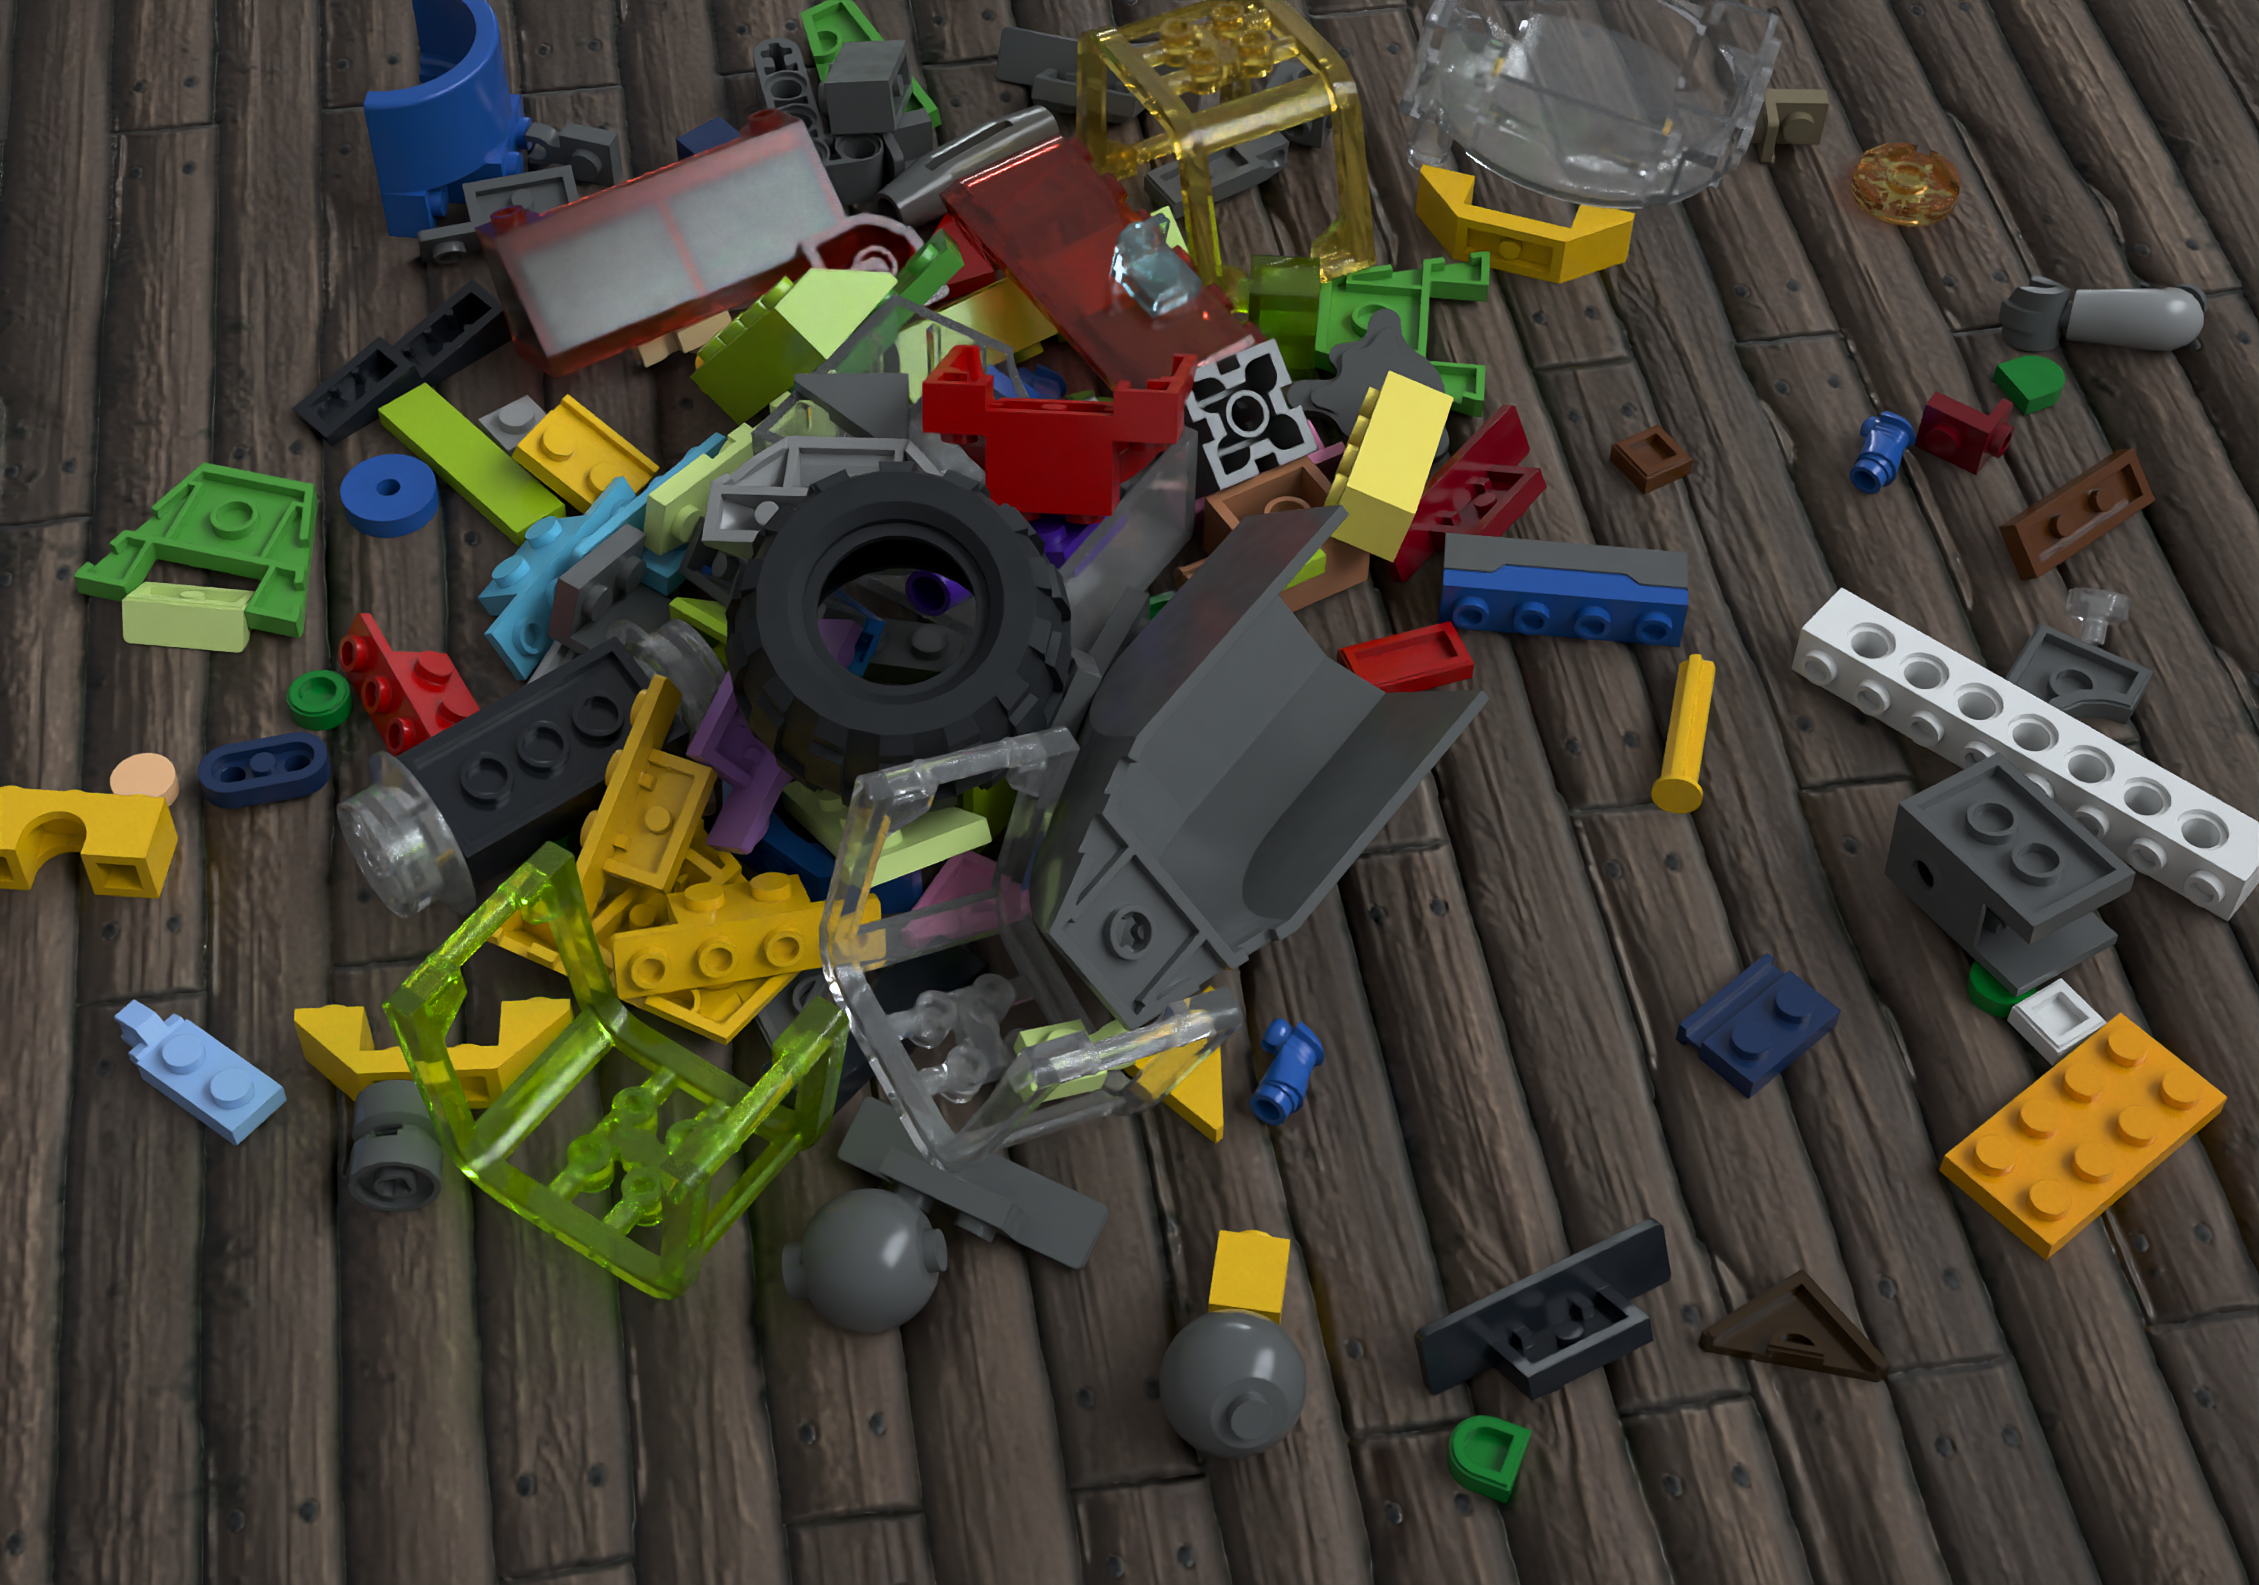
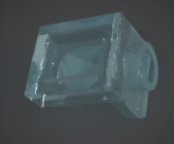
M1159 213L1142 222H1132L1121 231L1116 240V248L1110 274L1153 319L1197 297L1202 283V279L1166 243L1170 220L1163 213Z

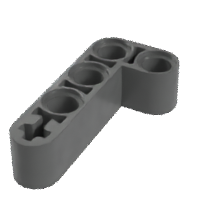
M770 38L757 44L753 49L756 97L773 158L795 176L800 184L806 185L814 193L811 204L802 209V211H814L873 201L874 196L885 187L884 146L881 137L876 133L825 134L798 45L784 38Z

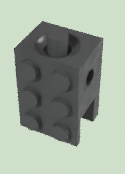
M1998 752L1898 804L1884 874L2016 998L2116 944L2118 935L2092 911L2131 891L2136 872Z

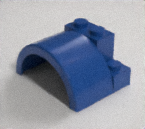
M412 0L421 49L419 78L420 83L423 84L399 90L367 92L364 101V113L389 236L417 238V232L436 228L439 217L447 215L449 203L465 204L462 184L523 173V150H530L532 147V142L525 140V134L533 122L531 117H524L521 95L509 93L498 20L492 7L486 0Z

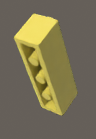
M1390 370L1380 391L1369 387L1345 446L1346 449L1334 475V481L1323 505L1325 507L1342 504L1349 514L1332 533L1331 537L1394 562L1416 514L1454 397Z

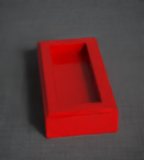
M1451 621L1339 648L1337 651L1336 662L1386 693L1419 692L1473 677L1474 662Z

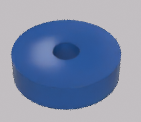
M385 454L369 458L353 467L347 473L340 488L343 509L348 522L359 532L373 537L393 538L413 533L425 526L434 517L439 506V494L433 471L423 461L408 455Z

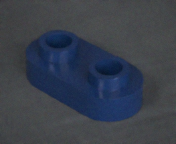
M293 732L217 747L201 760L198 767V777L204 796L211 804L220 808L236 809L312 794L327 783L332 769L326 745L319 737L306 732Z

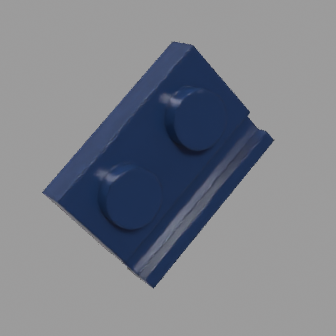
M1768 953L1764 954L1679 1024L1676 1040L1680 1044L1684 1045L1688 1042L1699 1051L1698 1058L1748 1099L1837 1025L1841 1012L1839 1008L1789 970L1785 974L1773 965L1775 958Z

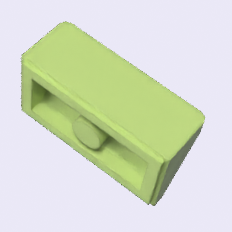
M145 581L122 599L123 638L126 642L132 644L234 653L242 652L248 644L253 630L248 628L244 610L255 591Z

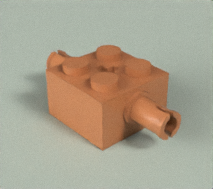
M1305 455L1205 497L1203 549L1210 556L1245 516L1323 507L1332 483L1311 459ZM1330 536L1320 547L1326 554L1325 572L1280 592L1279 596L1289 609L1295 612L1366 581L1370 553ZM1208 557L1174 570L1173 576L1177 591Z

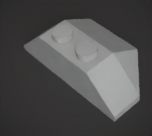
M787 436L747 460L730 475L725 473L711 482L701 541L705 546L747 560L751 559L754 554L752 543L757 533L780 507L783 508L786 503L792 507L797 506L807 498V491L811 484L846 469L849 477L879 471V461H914L920 472L939 476L943 475L910 439ZM887 569L866 575L906 576L917 569Z

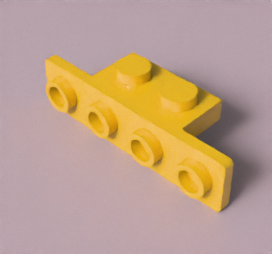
M655 674L648 690H641L633 703L630 713V724L632 726L623 750L618 749L609 761L605 774L607 789L598 811H591L583 824L580 834L582 850L573 872L568 871L565 873L556 890L554 904L557 911L555 919L562 924L570 927L576 926L583 931L591 922L609 876L664 895L671 893L718 774L711 767L661 751L682 699V693L667 677Z
M779 872L763 873L755 876L748 882L722 886L711 882L697 883L686 888L684 892L666 894L668 918L671 925L615 933L610 939L615 988L618 997L623 1000L880 958L884 953L881 903L876 894L868 893L811 902L798 874L786 875Z

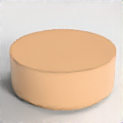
M142 753L133 755L119 763L110 777V786L113 794H145L151 797H165L168 807L173 804L179 794L180 786L174 766L166 757L159 754Z

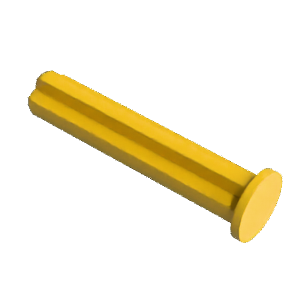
M1691 654L1688 661H1683L1679 664L1661 777L1654 782L1651 791L1653 802L1662 810L1671 813L1684 814L1692 812L1701 805L1703 791L1698 784L1716 668L1712 661L1703 660L1701 654Z

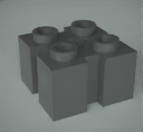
M1275 338L1196 369L1193 387L1184 407V430L1179 438L1184 453L1172 457L1189 502L1319 450L1302 406L1300 405L1289 410L1280 388L1292 383Z

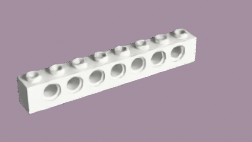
M1841 587L1802 627L1791 670L1963 769H1967L1999 752L2122 861L2131 865L2140 873L2150 876L2183 895L2197 906L2205 908L2222 919L2229 921L2259 883L2258 821Z

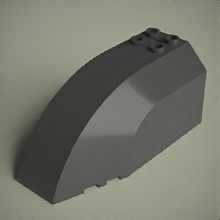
M1342 504L1245 516L1125 649L1107 672L1093 698L1034 853L1030 871L1029 898L1034 920L1042 934L1125 1030L1133 1031L1199 991V985L1223 970H1233L1249 960V954L1267 943L1281 941L1296 932L1489 701V697L1483 690L1386 693L1327 657L1279 596L1280 592L1347 518L1349 514Z

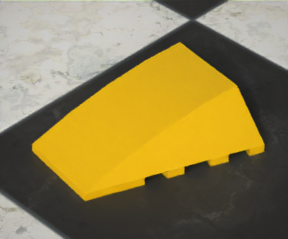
M702 818L698 823L671 893L684 892L686 888L697 883L711 882L722 886L748 882L741 874L742 866L730 852L716 851L706 844L709 834L704 830ZM609 876L591 922L583 931L576 926L570 927L555 919L557 909L555 908L554 900L559 884L541 900L522 887L476 929V936L620 999L615 988L611 936L615 933L671 925L668 918L666 895ZM801 971L625 999L623 1001L726 1046Z

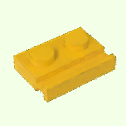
M569 394L517 444L511 456L582 514L587 512L615 477L624 476L638 496L641 490L655 478L660 468Z

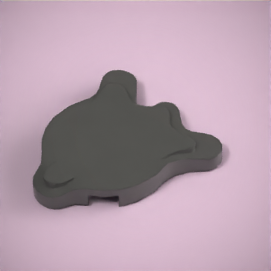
M1391 309L1377 310L1370 317L1367 333L1363 339L1338 344L1331 348L1329 363L1336 372V377L1331 380L1296 381L1288 390L1287 404L1291 409L1301 405L1305 416L1316 417L1329 422L1347 443L1369 387L1380 391L1389 370L1444 394L1445 388L1441 376L1427 358L1414 351L1406 343L1402 335L1401 319L1397 312ZM1445 426L1432 463L1443 459L1448 452L1449 436Z

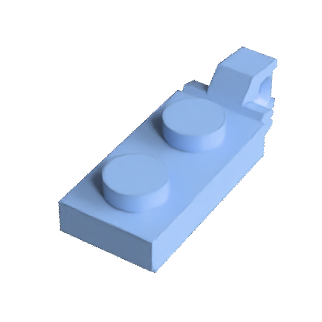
M135 999L114 1016L115 1021L119 1023L122 1030V1040L133 1047L128 1052L130 1060L138 1067L142 1079L233 1145H238L287 1101L283 1086L188 1019L184 1021L182 1017L173 1013L163 1022L156 1012Z

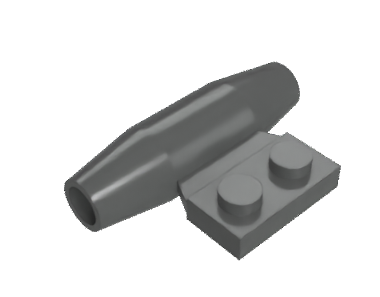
M1036 105L982 122L919 157L874 196L873 208L880 224L887 231L894 234L943 219L945 214L954 210L956 212L960 211L966 228L1000 255L1004 256L1081 211L1083 194L1045 166L1040 169L1031 167L1059 139V128L1053 115L1043 106Z

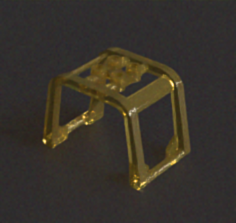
M1199 0L1117 27L1107 24L1081 32L1077 42V175L1087 189L1092 190L1137 175L1138 164L1174 152L1176 153L1188 242L1193 310L1204 324L1247 310L1249 301L1247 274L1242 268L1221 263L1207 156L1209 154L1331 114L1339 196V216L1311 244L1312 257L1320 258L1318 285L1329 283L1331 280L1376 264L1362 110L1355 82L1346 63L1338 52L1286 0ZM1211 15L1209 21L1193 25L1190 22ZM1271 30L1278 39L1271 41V36L1266 31ZM1160 31L1159 42L1137 49L1128 42ZM1297 57L1313 73L1312 75L1251 94V78H1261L1270 74L1273 70V64ZM1165 64L1170 67L1185 66V69L1160 76L1153 67ZM1107 66L1156 118L1166 133L1130 145L1107 139ZM1220 89L1219 105L1195 113H1191L1183 100L1178 96L1189 91L1198 95L1215 93Z

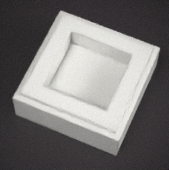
M2062 978L2013 1006L2007 1019L2052 1066L2059 1063L2107 1024Z

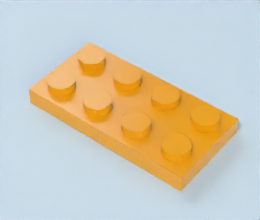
M2120 1012L1945 1154L1939 1171L2046 1261L2221 1113L2228 1097Z

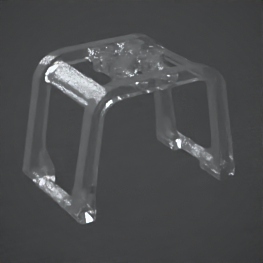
M1064 725L1012 738L1005 737L1000 741L923 760L916 759L911 763L858 775L855 781L819 926V950L824 975L840 1012L914 1145L929 1164L948 1173L956 1174L980 1166L992 1152L1111 1113L1115 1116H1133L1153 1109L1230 1037L1243 1022L1242 1011L1228 987L1224 986L1169 1003L1154 1024L1093 1043L1089 1039L1088 1035L1097 1031L1039 935L1032 920L1028 904V888L1033 859L1047 834L1053 812L1080 750L1073 736ZM1008 767L1006 779L1011 788L1018 790L993 875L992 889L860 925L886 837L927 812L931 807L939 784ZM999 934L1008 955L1021 976L1007 980L1000 975L983 974L976 979L972 986L948 993L936 990L926 991L919 995L911 1009L886 1016L863 973ZM1035 1000L1049 1025L1081 1019L1088 1035L1085 1030H1081L1023 1048L1017 1056L1013 1047L1019 1032L1030 1029L1015 1028L1002 1040L999 1036V1025L1011 1007ZM953 1029L956 1035L955 1042L957 1047L951 1049L944 1063L917 1071L900 1040L909 1038L920 1047L935 1048L943 1042L950 1030ZM1154 1055L1131 1080L1121 1070H1107L1108 1074L1101 1089L1090 1091L1091 1094L1034 1111L1062 1083L1087 1075H1095L1100 1071ZM1001 1079L987 1101L958 1134L951 1130L931 1097L940 1093L945 1099L953 1103H966L975 1096L983 1084Z

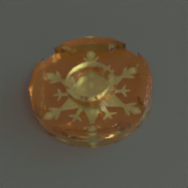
M1906 142L1886 143L1867 150L1860 157L1859 164L1855 166L1850 189L1855 202L1871 216L1886 223L1900 226H1928L1944 220L1956 207L1961 186V178L1956 167L1936 151L1931 150L1929 156L1916 152L1918 145Z

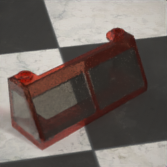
M778 108L760 110L747 117L749 124L741 128L740 138L541 214L531 211L525 212L521 205L508 206L493 212L490 215L491 222L477 226L475 230L517 354L553 378H558L758 298L762 294L765 295L785 275L794 283L811 268L830 269L860 257L861 254L855 234L803 120L784 113Z

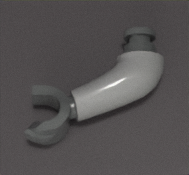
M2034 275L2030 279L2029 286L2017 287L2008 299L2002 300L1998 321L2002 323V338L2005 343L2025 351L2040 352L2053 349L2059 343L2062 328H2066L2067 341L2167 352L2188 345L2199 335L2203 327L2204 315L2208 309V300L2205 293L2199 287L2184 283L2177 285L2175 288L2167 287L2164 289H2077L2074 301L2069 300L2071 289L2065 288L2062 284L2051 279Z

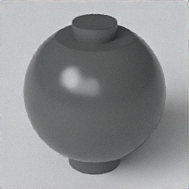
M867 1188L853 1190L833 1198L815 1213L806 1226L803 1241L787 1243L784 1246L782 1252L783 1280L787 1293L792 1300L810 1298L816 1310L824 1318L841 1328L862 1333L887 1331L909 1321L927 1304L937 1285L939 1272H944L947 1268V1246L942 1231L939 1228L933 1229L926 1215L905 1197L882 1189Z
M1223 1309L1196 1318L1176 1335L1162 1361L1159 1390L1161 1402L1169 1422L1187 1443L1211 1456L1240 1459L1255 1456L1271 1449L1290 1433L1304 1407L1307 1377L1302 1356L1292 1338L1283 1328L1271 1319L1252 1311Z

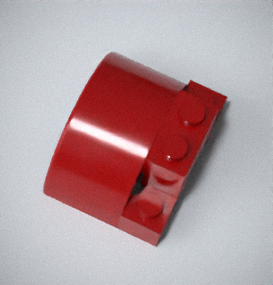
M955 345L922 382V433L940 434L942 442L959 444L969 458L985 471V486L990 492V500L999 506L1007 503L1010 507L1014 506L1026 521L1037 520L1041 517V513L1065 514V520L1070 523H1099L1103 521V516L1113 515L1120 501V484L1145 468L1159 452L1167 450V444H1177L1184 430V407L1193 387L1197 355L1174 353L1170 377L1165 376L1160 377V379L1148 378L1147 389H1131V381L1120 380L1113 391V402L1011 397L996 400L994 397V375H986L983 372L980 345Z

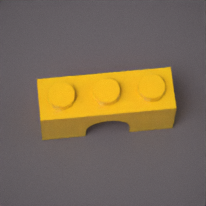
M12 785L0 787V889L31 890L39 868L46 861L59 854L80 852L95 895L159 899L178 841V835L165 797H151L145 794L88 793L81 790L26 789Z

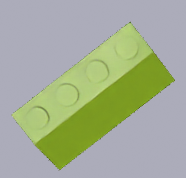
M817 268L809 269L794 283L785 275L766 295L762 294L744 313L741 312L723 331L719 330L699 350L697 355L704 362L690 378L740 426L794 385V374H809L827 361L897 284L898 280L891 273Z

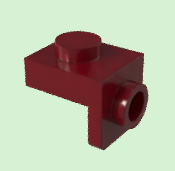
M1936 391L1925 404L1914 446L1977 475L1991 456L1999 459L2006 451L2015 429L2008 425L2014 403L2002 399L1988 416Z

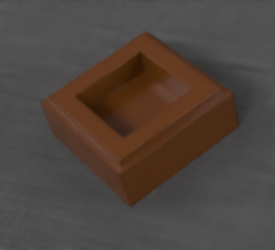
M1659 425L1612 444L1609 458L1643 494H1647L1689 475L1693 459Z

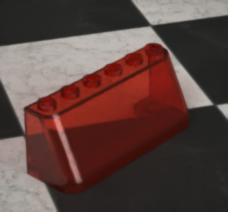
M1059 133L1054 134L956 179L939 194L941 201L962 237L995 273L1001 269L1112 391H1114L1120 380L1131 381V389H1147L1148 378L1160 379V377H1170L1174 353L1197 355V369L1268 341L1252 321L1248 320L1242 325L1230 313L1235 307L1216 283L1212 282L1206 287L1195 276L1199 269L1182 247L1176 245L1171 250L1160 239L1164 234L1161 227L1144 208H1141L1136 213L1125 202L1129 198L1127 192L1109 171L1100 176L1091 166L1094 158L1084 144L1074 135L1066 140ZM1179 440L1177 444H1168V461L1182 450Z

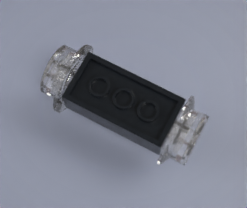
M619 619L607 627L605 642L396 757L385 751H378L372 754L368 761L370 787L337 805V816L342 833L355 861L377 895L392 912L403 919L411 917L437 901L454 913L464 916L471 913L476 907V887L582 827L589 813L599 809L607 789L605 774L609 761L618 749L623 750L632 729L630 713L633 703L641 690H648L655 674L669 678L682 693L681 702L661 751L696 762L685 754L727 674L708 643L692 626L680 619H672L648 633L628 620Z

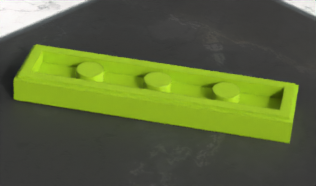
M426 382L378 409L381 425L518 547H521L527 540L525 538L527 530L537 521L548 516H554L556 519L567 517L563 502Z

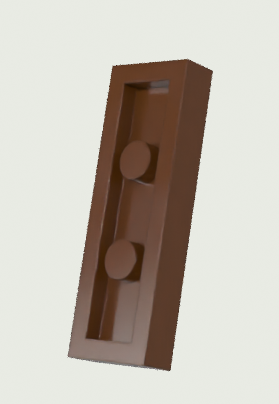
M2134 448L2122 449L2110 454L1999 526V530L2020 579H2036L2154 502L2155 499Z

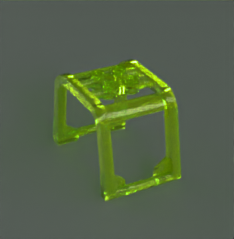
M546 841L508 880L501 883L498 889L433 953H430L426 960L382 1002L384 1012L439 1140L457 1167L479 1188L498 1202L635 1288L653 1297L666 1300L676 1299L685 1293L700 1276L701 1261L790 1159L798 1151H805L813 1147L831 1127L850 1027V1019L841 1008L816 995L772 1044V1067L753 1088L648 1027L634 1017L615 995L589 918L574 855L551 841ZM519 909L522 919L533 926L548 921L575 998L582 1012L475 1122L450 1060L444 1038L467 994L460 966ZM613 1046L635 1062L654 1072L641 1087L631 1086L618 1092L612 1100L611 1112L590 1134L579 1136L570 1143L566 1155L568 1165L547 1187L505 1161ZM798 1083L795 1111L779 1103ZM679 1087L706 1103L707 1106L695 1119H684L673 1124L666 1133V1143L663 1145L658 1142L656 1137L659 1119L658 1107ZM753 1132L770 1141L771 1144L708 1213L712 1177L735 1152L740 1150L741 1145ZM617 1160L622 1163L624 1170L628 1173L621 1183L622 1199L600 1221L572 1204L571 1201L581 1191L597 1193L608 1188L614 1180V1162ZM663 1220L661 1257L625 1237L635 1225L648 1227L656 1225Z

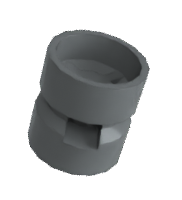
M385 1080L369 1085L358 1094L354 1103L352 1127L354 1145L350 1152L348 1177L350 1194L358 1202L377 1210L401 1212L425 1207L438 1198L442 1189L443 1153L441 1146L445 1140L446 1104L444 1097L438 1091L420 1082Z

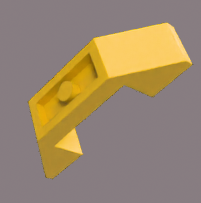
M1425 164L1420 169L1415 213L1455 260L1468 262L1469 253L1490 252V268L1560 284L1624 263L1627 259L1635 213L1581 201L1571 228L1473 206L1475 176Z
M533 997L527 1000L502 1001L498 1046L461 1044L451 1048L424 1049L396 1046L385 1050H374L375 1045L364 1006L326 1005L321 1008L295 1009L294 1023L305 1060L354 1102L358 1094L369 1085L385 1080H409L423 1083L438 1091L444 1097L446 1110L505 1108L576 1051L578 1044L571 999Z

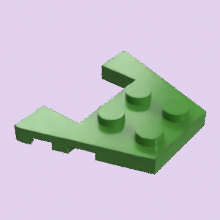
M1490 252L1469 253L1468 262L1445 265L1443 257L1424 259L1422 268L1393 272L1391 264L1322 274L1314 367L1336 373L1329 363L1331 348L1338 344L1363 339L1367 333L1370 317L1377 310L1391 309L1397 312L1401 319L1402 335L1406 343L1414 351L1426 358L1429 298L1487 302ZM1429 361L1441 376L1445 394L1454 397L1450 410L1473 417H1482L1485 365Z
M203 462L151 507L153 516L135 532L129 530L121 532L109 543L112 552L94 566L87 561L77 570L74 580L78 592L122 602V599L142 584L157 559L244 576L250 579L262 580L244 610L248 628L300 638L304 632L318 506L315 486L311 483Z

